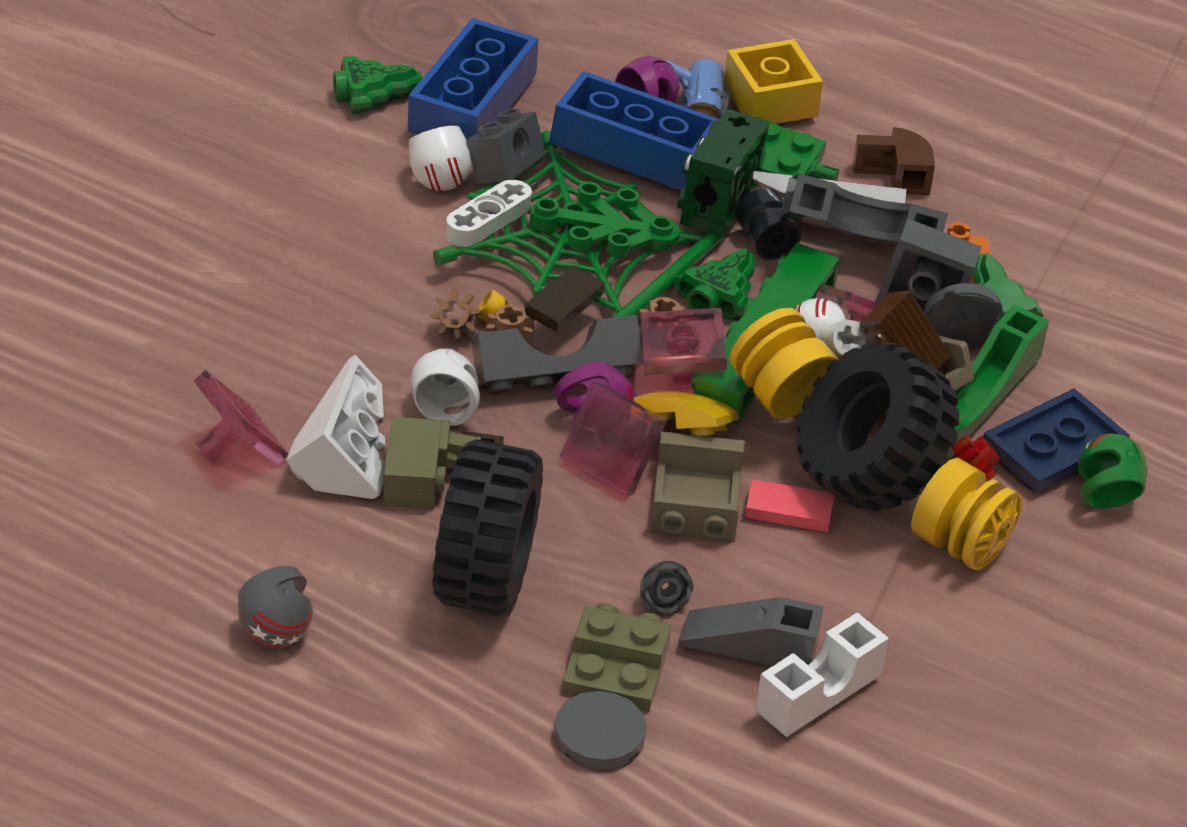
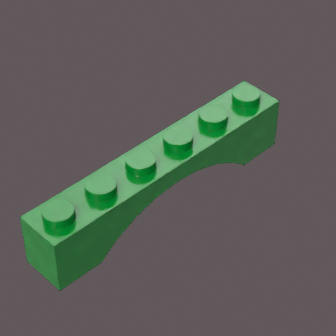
M1014 304L994 325L985 344L972 363L974 379L955 390L958 400L956 408L959 409V425L955 426L954 429L957 432L956 443L966 435L970 437L1042 355L1049 320ZM950 446L949 451L947 453V455L950 458L954 454L953 450L951 449L952 446Z

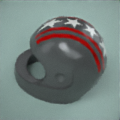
M279 566L267 569L251 577L239 590V620L243 632L257 645L269 649H283L297 643L307 633L311 624L313 607L311 600L302 594L307 585V580L298 568Z

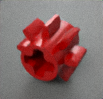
M966 435L951 448L956 454L951 459L958 457L984 472L986 482L998 475L993 466L1001 459L982 435L975 441H972Z

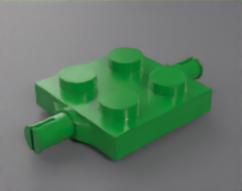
M770 122L761 172L791 176L803 174L819 179L837 181L840 170L839 168L819 163L825 154L827 141Z

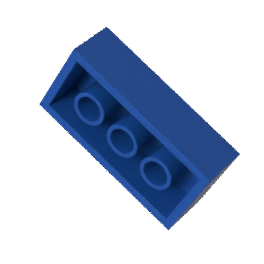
M472 18L409 94L407 131L420 134L440 127L459 126L466 140L479 132L478 128L480 126L497 120L498 114L509 110L536 75L539 38Z
M583 71L556 104L549 143L560 146L568 152H577L596 159L601 164L613 165L624 169L637 177H646L665 184L671 189L682 190L686 186L687 176L683 175V166L689 153L693 154L696 151L699 139L702 136L706 137L712 122L719 119Z

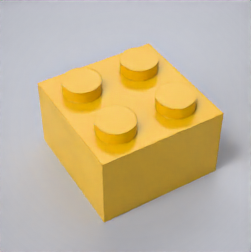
M795 39L727 50L724 86L732 91L731 98L741 113L776 124L818 116L823 80Z

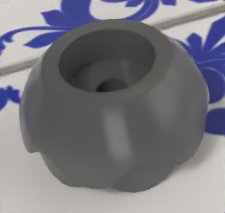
M661 561L652 565L644 573L640 583V596L644 604L652 612L670 614L679 611L689 602L694 583L686 567L675 561ZM665 583H668V587L666 589H662V586Z

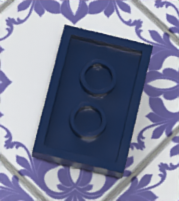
M1073 388L984 432L983 437L996 451L1001 459L1000 461L1038 493L1077 473L1078 459L1086 445L1093 439L1111 433L1124 435L1129 438L1130 434Z

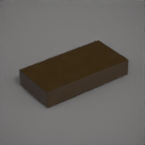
M573 265L529 300L525 305V313L530 318L557 333L604 294L605 283Z

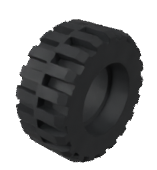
M875 342L862 345V350L853 348L844 353L842 360H834L826 367L828 372L823 377L818 376L812 385L815 388L810 397H805L802 404L804 413L802 417H798L796 427L800 433V436L796 437L797 450L800 454L799 458L804 471L809 473L810 478L818 485L858 509L864 508L867 511H879L885 508L887 510L902 505L903 499L910 501L920 494L919 490L924 485L926 486L940 466H943L950 457L947 453L950 446H955L957 432L954 429L955 426L959 425V409L956 408L958 400L955 390L951 388L950 381L946 376L905 347H900L896 343ZM889 409L879 431L866 443L869 432L875 422Z
M479 439L467 442L462 447V452L459 453L456 460V466L453 469L450 485L445 496L444 509L441 514L440 528L436 540V554L433 562V594L442 604L498 616L511 612L528 566L541 500L543 463L542 458L535 451Z

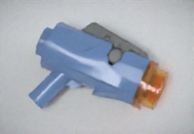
M700 59L694 62L688 71L672 61L666 60L675 69L678 80L685 89L682 94L683 106L720 119L727 110L732 91L724 86V70L721 65L712 59Z

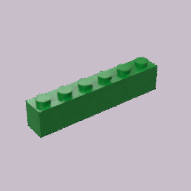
M796 243L788 255H782L773 276H767L764 279L758 296L755 299L750 298L741 319L739 321L734 320L727 331L726 339L723 343H717L714 346L709 362L704 368L700 366L696 370L691 383V389L695 390V394L715 399L739 412V420L732 423L738 424L755 401L756 395L753 390L754 388L747 386L742 376L738 375L732 368L729 360L732 347L739 336L752 323L764 315L777 309H794L798 304L809 299H828L836 286L840 258L800 243Z

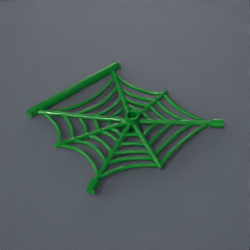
M548 130L541 132L546 155L512 179L518 178L548 156L550 163L537 174L524 181V183L530 186L552 169L556 181L543 190L531 195V202L547 195L558 187L560 194L554 200L558 203L563 200V209L594 214L597 213L590 207L570 198L569 193L577 196L578 190L566 185L564 177L578 186L585 181L576 178L562 168L558 159L580 174L617 189L631 188L637 190L638 187L636 183L626 185L606 179L572 162L556 150L557 145L549 143L551 131ZM495 182L476 192L468 193V199L473 200L501 182ZM601 188V195L606 196L603 200L609 205L614 203L616 192ZM640 200L638 201V203L642 207H644L648 212H650L653 216L656 217V215L653 214L649 209H647ZM622 211L629 219L635 220L628 212ZM524 214L520 216L522 230L511 233L509 223L504 226V235L494 237L495 233H493L486 240L480 241L473 246L455 248L451 245L433 251V259L437 265L456 261L458 256L461 255L483 257L499 262L523 275L533 287L532 294L534 296L547 287L545 286L547 280H556L562 275L551 273L554 267L569 269L574 265L584 272L595 274L598 280L605 283L604 292L608 300L599 297L594 302L613 310L615 315L612 318L638 316L640 309H646L649 306V301H653L674 284V278L686 269L693 267L724 239V236L721 237L711 233L698 235L680 228L679 240L674 245L684 242H694L695 244L623 308L619 303V296L627 275L638 263L651 254L658 252V250L649 248L635 257L622 271L613 291L606 276L612 264L619 257L611 256L603 269L598 261L602 249L607 246L608 239L600 242L595 252L592 247L584 250V252L564 249L565 245H568L569 230L574 226L582 225L560 222L558 228H561L562 234L560 236L556 231L541 232L532 227L528 228V220ZM541 233L553 237L557 241V244L553 242L551 239H549L547 236L542 235ZM527 237L535 238L547 244L553 251L549 255L538 246L522 239ZM509 242L532 250L547 261L544 269L536 259L524 251L503 244ZM492 248L519 256L533 265L540 276L536 282L527 270L513 261L479 250ZM560 255L589 260L592 267L557 260Z

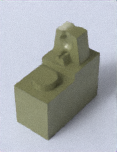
M391 417L384 468L383 505L434 509L436 492H444L447 469L455 468L456 460L459 453L462 452L464 444L475 439L481 440V438L450 432L449 420Z

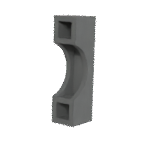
M797 174L789 178L780 214L782 217L896 247L907 219L944 232L948 215L945 212L911 203H897L866 197L845 190L836 183L803 174Z
M637 315L597 319L589 326L588 334L582 347L577 352L565 356H551L537 351L526 342L518 328L477 333L471 340L474 364L479 381L478 388L490 387L491 393L514 390V384L529 382L530 388L554 385V379L563 378L572 370L596 361L609 363L626 377L632 376L633 370L644 363Z

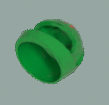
M1113 433L1098 436L1086 445L1078 459V472L1086 481L1080 486L1078 493L1085 505L1093 508L1118 507L1136 500L1144 493L1148 468L1146 457L1139 445L1124 435Z

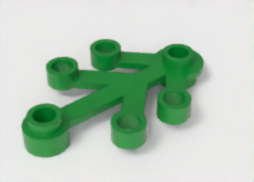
M594 182L579 184L577 201L582 205L590 207L597 214L560 208L558 202L549 197L539 198L531 206L529 223L532 228L538 231H555L559 228L560 222L582 225L574 226L569 230L568 245L578 251L588 250L591 245L608 239L607 252L615 257H624L630 251L645 245L658 251L669 250L680 237L679 226L668 217L653 216L638 203L639 193L631 188H621L616 192L615 207L620 211L628 212L635 220L626 219L600 197L601 187Z

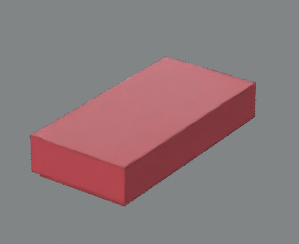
M752 479L745 518L828 533L835 495L830 492Z

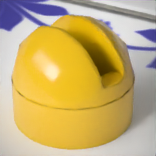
M491 289L477 308L482 310V314L476 317L487 322V315H496V311L500 307L509 305L508 300L500 293Z

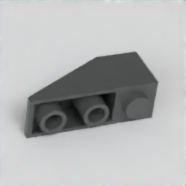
M777 597L689 610L679 646L768 666H774L794 653L809 665L813 661L818 643L823 606Z

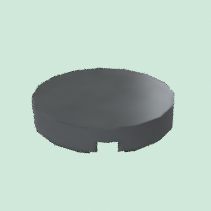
M592 691L580 693L564 703L557 713L554 737L559 750L565 756L567 752L571 757L575 758L576 764L589 769L609 770L621 768L630 763V758L636 755V753L639 754L644 746L646 722L642 711L631 700L616 693Z

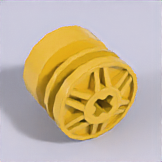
M793 308L777 309L752 323L737 339L732 347L729 358L732 368L738 375L742 376L747 386L754 388L756 398L769 414L777 419L791 418L803 413L802 404L805 397H810L815 388L812 386L818 376L823 377L828 372L827 366L834 360H839L824 341L816 338L814 329L811 325L806 324L805 318L801 313Z
M956 457L947 461L938 469L920 495L912 516V533L939 549L948 546V552L951 557L962 560L963 564L973 570H981L996 558L1012 535L1021 515L1023 506L1022 495L1009 487L1005 488L1004 484L995 479L986 482L984 472Z

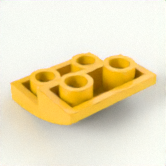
M656 391L634 397L635 414L649 413L650 421L671 420L676 417V429L690 428V435H712L716 431L727 430L726 424L739 420V412L715 399L694 393Z

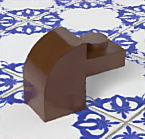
M893 127L892 136L857 134L853 158L854 173L891 175L892 188L907 189L906 194L930 195L935 162L933 149L925 138L913 131Z

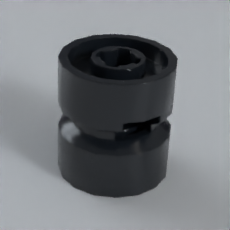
M760 188L746 194L738 203L735 216L756 253L763 259L776 260L780 259L782 255L790 253L796 243L800 242L802 232L796 220L780 216L783 199L778 192L770 188Z

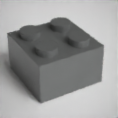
M907 219L874 305H878L888 293L910 290L924 312L926 303L934 293L947 286L969 283L982 247Z

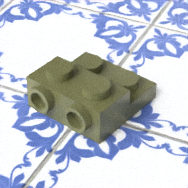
M599 604L595 608L584 606L574 636L573 651L563 679L562 693L573 696L592 691L616 693L631 700L640 710L650 712L669 647L671 624L664 623L659 616L653 613H643L639 617L622 614L615 606L610 604Z

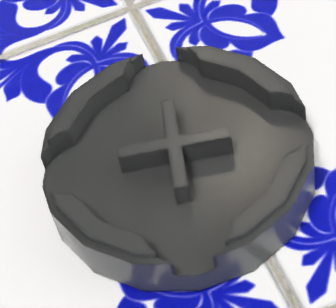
M972 283L947 286L934 293L926 303L924 314L938 336L966 342L968 349L975 348L974 344L982 341L985 344L994 325L1004 315L1000 298L991 289Z

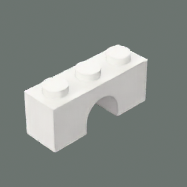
M858 612L825 633L823 647L809 665L793 653L761 673L755 711L784 736L788 737L881 676L889 638Z

